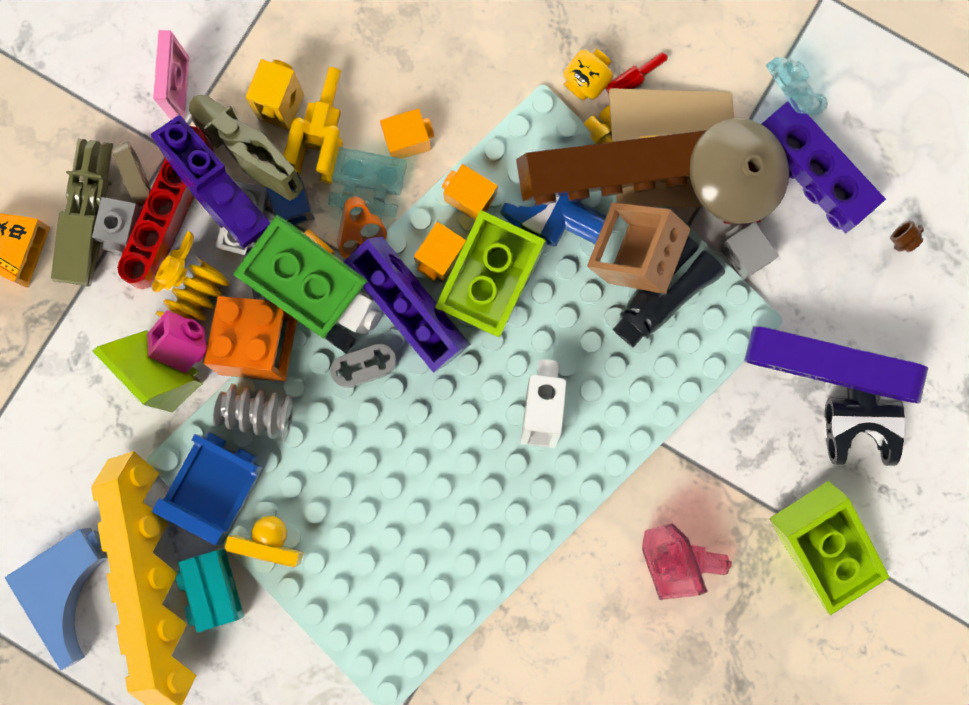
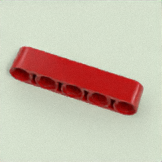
M190 126L213 152V146L202 130L195 126ZM166 158L117 267L121 279L138 289H147L152 286L156 273L164 259L168 256L194 198V195L183 181L181 183H174V176L177 173ZM166 202H173L172 210L165 215H160L161 206ZM157 232L159 234L157 243L147 247V237ZM143 263L145 267L144 273L139 278L133 279L132 271L134 267Z

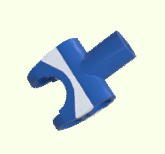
M568 195L556 197V203L525 207L519 205L517 207L513 204L505 203L500 211L501 215L512 225L546 240L547 245L553 247L557 246L565 230L596 244L607 215L581 203L580 200L569 201Z

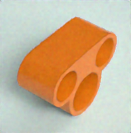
M359 197L349 198L343 206L337 245L341 256L345 259L367 239L383 237L386 240L387 231L381 218L370 213L366 202ZM355 207L362 208L358 215H352L350 211ZM367 224H377L379 226L378 233L372 237L363 236L361 234L362 228ZM349 240L356 241L352 247L344 246Z

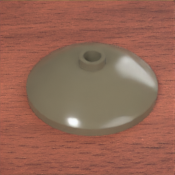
M733 118L713 125L698 139L690 159V179L698 200L708 212L725 222L747 224L767 217L781 203L788 186L789 166L781 143L769 129L753 120ZM749 161L754 166V172H751L748 168Z

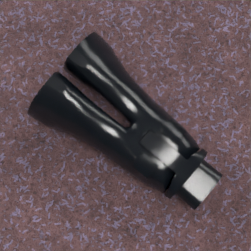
M689 236L673 276L699 249L698 243ZM702 251L666 294L637 289L629 299L623 312L619 314L622 319L612 330L634 348L643 337L648 339L652 333L661 328L690 298L719 280L725 274L723 266L710 253Z

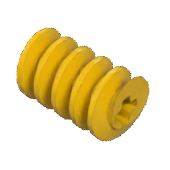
M196 257L201 266L188 265L187 268L193 277H185L182 282L185 289L173 287L171 291L177 300L165 299L163 303L169 311L186 319L205 321L207 317L201 308L213 309L215 306L209 299V296H222L217 285L229 286L230 282L221 272ZM156 311L155 314L161 318L165 312Z

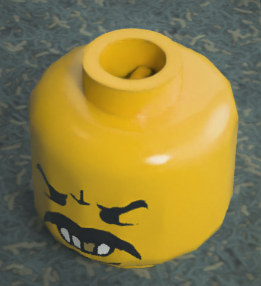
M597 48L593 53L585 49L580 50L563 71V76L566 80L563 85L581 101H584L586 98L594 100L598 98L613 79V72L608 67L612 61Z

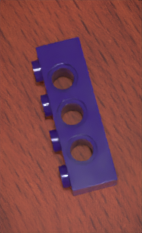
M793 98L789 99L761 123L781 143L788 161L789 178L795 179L803 187V193L810 202L818 204L827 213L826 218L834 228L842 230L846 234L886 200ZM792 137L796 139L800 149L790 147L786 138ZM810 162L819 164L823 174L814 173L810 168ZM834 187L844 191L845 200H840L835 196Z
M383 237L367 239L343 261L367 279L363 288L433 373L447 366L471 345L446 313L435 308L437 302Z

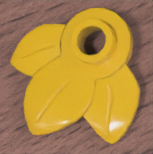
M188 231L181 243L180 249L172 250L171 254L164 259L152 283V291L158 293L162 289L169 290L173 286L179 287L188 271L184 266L186 256L193 245V233Z

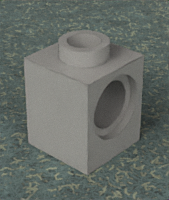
M756 222L746 228L743 224H739L725 234L727 240L719 247L736 273L743 280L779 257Z

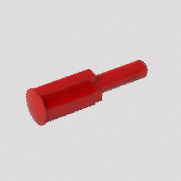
M661 52L638 68L634 65L616 77L605 88L608 95L610 89H635L640 86L645 80L644 76L668 60L666 53Z

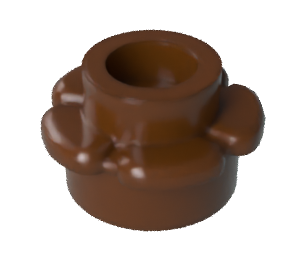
M907 221L900 225L890 236V240L895 244L894 249L898 252L904 250L911 252L923 242L922 233L924 228L917 226L913 221Z

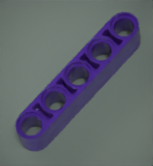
M759 326L752 327L744 359L745 362L752 365L917 404L921 403L929 367L922 364Z

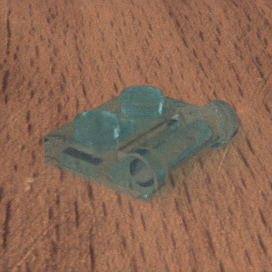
M776 57L766 64L767 69L796 112L820 114L826 110L828 106L827 98L823 94L813 91L807 82L810 74L799 60L795 63L792 59Z

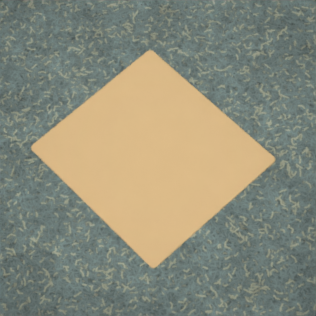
M645 89L609 90L612 142L639 139V136H664L704 131L721 121L734 118L733 96L731 92ZM687 179V185L667 188L666 182L656 183L655 189L643 192H634V187L622 188V194L616 195L617 203L646 207H704L693 190L691 179Z

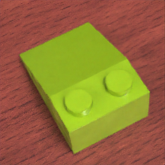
M480 210L435 308L500 338L547 244L546 240Z
M147 330L99 345L92 351L145 406L173 413L203 384L196 377L199 370L194 365L187 373H184L149 358L147 333L149 331Z
M830 481L825 482L769 518L782 544L830 616L890 578L849 497Z

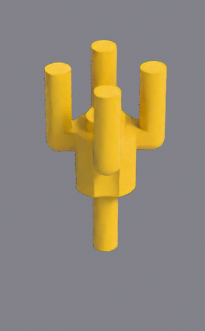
M328 67L320 101L309 102L305 118L297 117L292 121L283 154L285 159L294 167L296 173L298 172L300 175L307 147L320 151L316 171L321 173L320 181L328 184H333L343 147V140L339 137L340 130L338 128L341 111L332 107L342 72L335 67Z

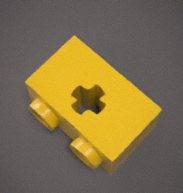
M260 59L245 98L258 120L290 131L304 92L294 70H292V66L277 59H273L272 62Z

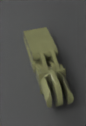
M208 95L193 97L189 105L192 121L211 140L215 149L223 144L243 172L289 201L299 196L303 187L294 167L260 130L253 129L240 122L231 106L225 108Z
M80 138L77 140L72 171H66L69 175L66 190V209L61 211L58 217L51 272L53 282L77 284L86 287L92 284L101 244L92 238L101 197L106 198L108 186H112V183L108 181L113 143L103 142L101 144L99 141L94 140L87 142L86 139Z

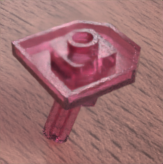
M673 523L652 527L644 532L642 552L659 600L700 596L707 593L702 574L727 575L729 568L732 567V561L729 560L726 554L705 552L706 547L691 545L689 538Z

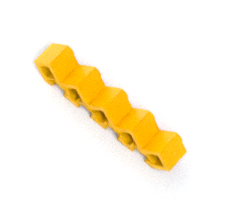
M132 451L108 459L91 486L93 501H98L102 522L97 524L102 552L107 551L111 573L107 574L111 603H116L120 624L116 625L120 653L121 655H126L129 676L125 677L127 692L144 705H183L197 675L172 657V654L187 623L162 604L178 573L153 553L168 522L161 516L151 512L152 509L143 502L159 473L136 452Z

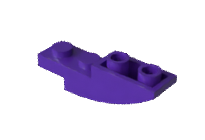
M180 114L151 133L152 139L172 168L220 228L224 227L243 249L261 237L270 225V221L226 173L225 165Z

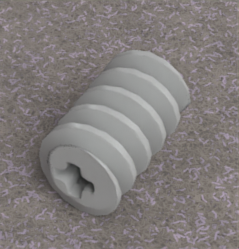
M231 384L227 392L221 391L217 397L213 412V424L220 427L225 421L226 427L232 430L239 424L240 430L246 433L253 427L255 435L259 436L263 435L267 429L269 438L273 439L277 438L281 432L283 441H286L293 417L292 398L287 396L281 405L278 404V394L273 393L267 402L264 401V391L259 389L253 399L250 397L249 387H245L241 395H237L236 384Z

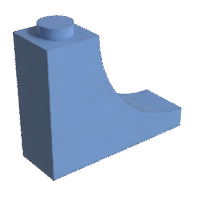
M91 528L78 529L4 577L60 671L73 666L85 658L76 636V605L80 592L89 576L101 563L108 559L107 553L102 552L99 533L92 531Z

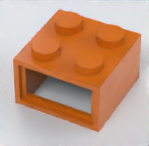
M218 296L204 365L221 376L286 382L297 320L271 301ZM287 321L279 368L277 369L274 365L282 323Z

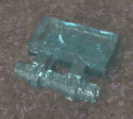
M339 147L332 181L336 184L345 185L343 194L330 192L328 205L340 207L341 211H343L345 202L349 198L356 196L357 188L375 191L373 200L362 198L366 202L369 212L381 219L383 216L396 218L398 205L386 203L387 194L401 196L407 160ZM355 207L350 211V213H352L353 210L361 212L362 208Z

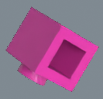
M169 310L161 316L147 333L148 357L184 373H187L196 362H200L206 354L207 344L204 327L193 319H186Z

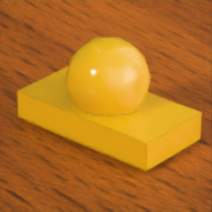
M264 516L256 521L252 528V539L237 535L227 537L225 549L228 552L293 568L299 566L302 562L304 552L282 547L287 538V529L283 521L275 516Z

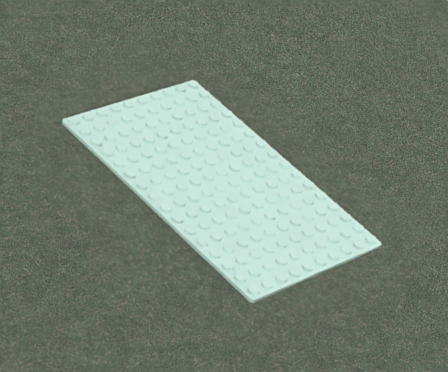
M540 85L451 170L457 172L461 164H464L498 185L497 196L486 213L508 222L500 213L505 203H510L517 207L519 205L525 207L535 206V200L522 201L516 164L518 157L527 152L595 143L590 138L591 132L586 128L584 122L546 85ZM450 171L386 230L387 243L436 302H438L449 276L445 282L438 277L434 281L428 279L417 271L419 265L415 263L414 255L436 222L444 225L465 240L475 222L474 219L444 201L443 192L445 190L442 188V184ZM601 191L589 192L590 198L580 200L581 203L605 215L608 214L611 204L617 203L616 195L602 197ZM655 207V208L671 209L670 207ZM619 216L600 262L614 264L629 226ZM691 228L688 236L698 243L699 249L672 277L667 291L687 271L702 251H707L723 266L725 274L715 283L695 294L661 328L652 333L648 339L643 337L632 348L612 329L622 319L619 314L623 312L629 299L637 289L608 284L590 270L587 264L595 244L565 230L556 247L546 244L500 338L446 313L471 345L447 366L433 373L381 309L379 323L367 335L355 333L336 322L335 324L357 339L347 354L375 344H384L393 350L397 358L396 368L391 374L353 388H344L334 382L330 369L335 359L345 355V353L297 320L286 382L231 377L148 456L147 463L159 473L158 476L170 488L195 443L191 441L194 434L205 437L207 431L226 440L225 448L235 453L241 448L257 456L256 464L264 467L228 536L237 535L252 539V528L255 522L264 516H275L283 521L287 529V538L282 547L304 552L302 562L299 566L293 568L232 553V555L374 705H401L745 362L744 359L752 327L759 326L777 330L782 324V317ZM362 287L360 291L370 296L368 292ZM287 325L281 330L274 365L277 369L279 368ZM381 351L375 353V360L365 363L366 367L377 365L380 370L386 368L385 362L390 360V355L384 356ZM540 360L558 362V378L566 380L562 430L555 448L520 444L527 386L530 375H537L538 361ZM348 363L342 364L343 370L338 372V377L343 376L347 381L352 380V373L361 370L362 366L350 367ZM231 384H236L237 395H241L244 388L249 387L250 397L253 399L259 389L264 391V401L267 402L273 393L278 394V404L281 405L287 396H291L293 417L286 441H283L281 432L277 438H269L267 429L263 435L259 436L255 435L253 427L246 433L240 430L239 424L233 430L226 427L225 421L220 427L214 426L213 412L219 393L221 391L227 392ZM541 397L544 400H549L547 397Z

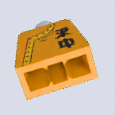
M0 213V276L28 288L50 230L48 225L35 218Z

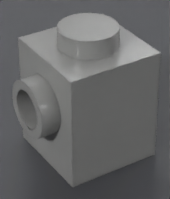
M101 197L92 238L103 244L102 249L122 254L142 208L136 203Z

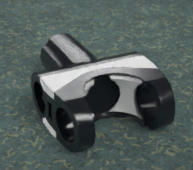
M847 388V398L827 399L824 413L825 438L828 455L832 464L844 465L847 461L848 448H851L852 440L858 433L864 432L875 440L878 451L881 454L882 463L885 466L898 465L902 456L905 436V412L902 401L880 399V395Z

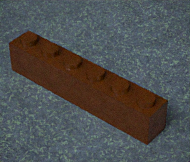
M706 130L527 152L516 159L522 201L535 200V206L556 203V197L568 195L569 201H577L590 198L589 192L601 191L602 197L622 194V188L634 187V192H643L655 189L656 183L666 182L667 188L687 185V179H690L692 151L698 139Z

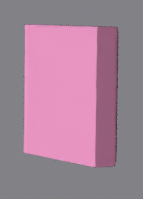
M159 30L153 99L171 120L179 114L185 119L189 56L171 30Z

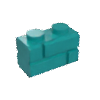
M225 548L177 562L179 570H176L178 573L175 578L180 591L186 592L189 603L185 605V616L190 626L195 625L197 633L245 617Z

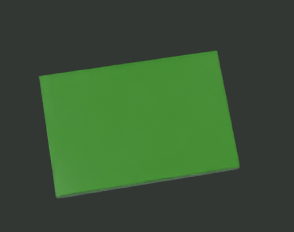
M278 214L233 274L323 339L367 282L366 278Z

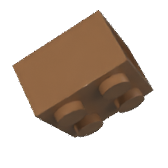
M612 203L587 267L608 284L666 294L691 228L671 209ZM619 216L629 226L614 264L600 262Z

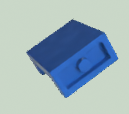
M207 431L205 437L194 434L191 441L195 443L165 498H158L151 512L216 546L225 542L264 467L256 464L257 456L241 448L235 453L224 447L227 442L226 440Z

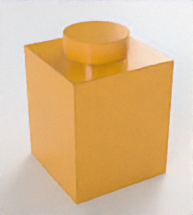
M419 108L379 120L392 162L431 150L429 139L435 137L429 117L422 119Z
M461 164L457 172L451 170L442 184V188L445 190L443 192L444 201L476 220L480 210L484 212L488 210L498 193V185L464 164Z
M436 222L414 255L415 263L419 265L417 271L432 281L438 277L445 282L466 240L444 225Z

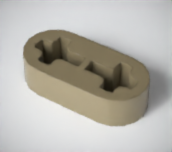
M127 141L113 147L112 153L130 197L140 207L145 204L151 187L133 146Z

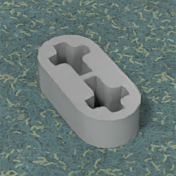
M375 344L335 359L330 369L331 377L339 386L353 388L391 374L396 368L397 358L389 346ZM381 351L384 356L390 355V360L385 362V369L380 370L377 365L366 367L365 363L376 359V352ZM348 363L350 367L362 366L361 370L352 373V380L347 381L343 376L338 377V372L343 370L342 364Z

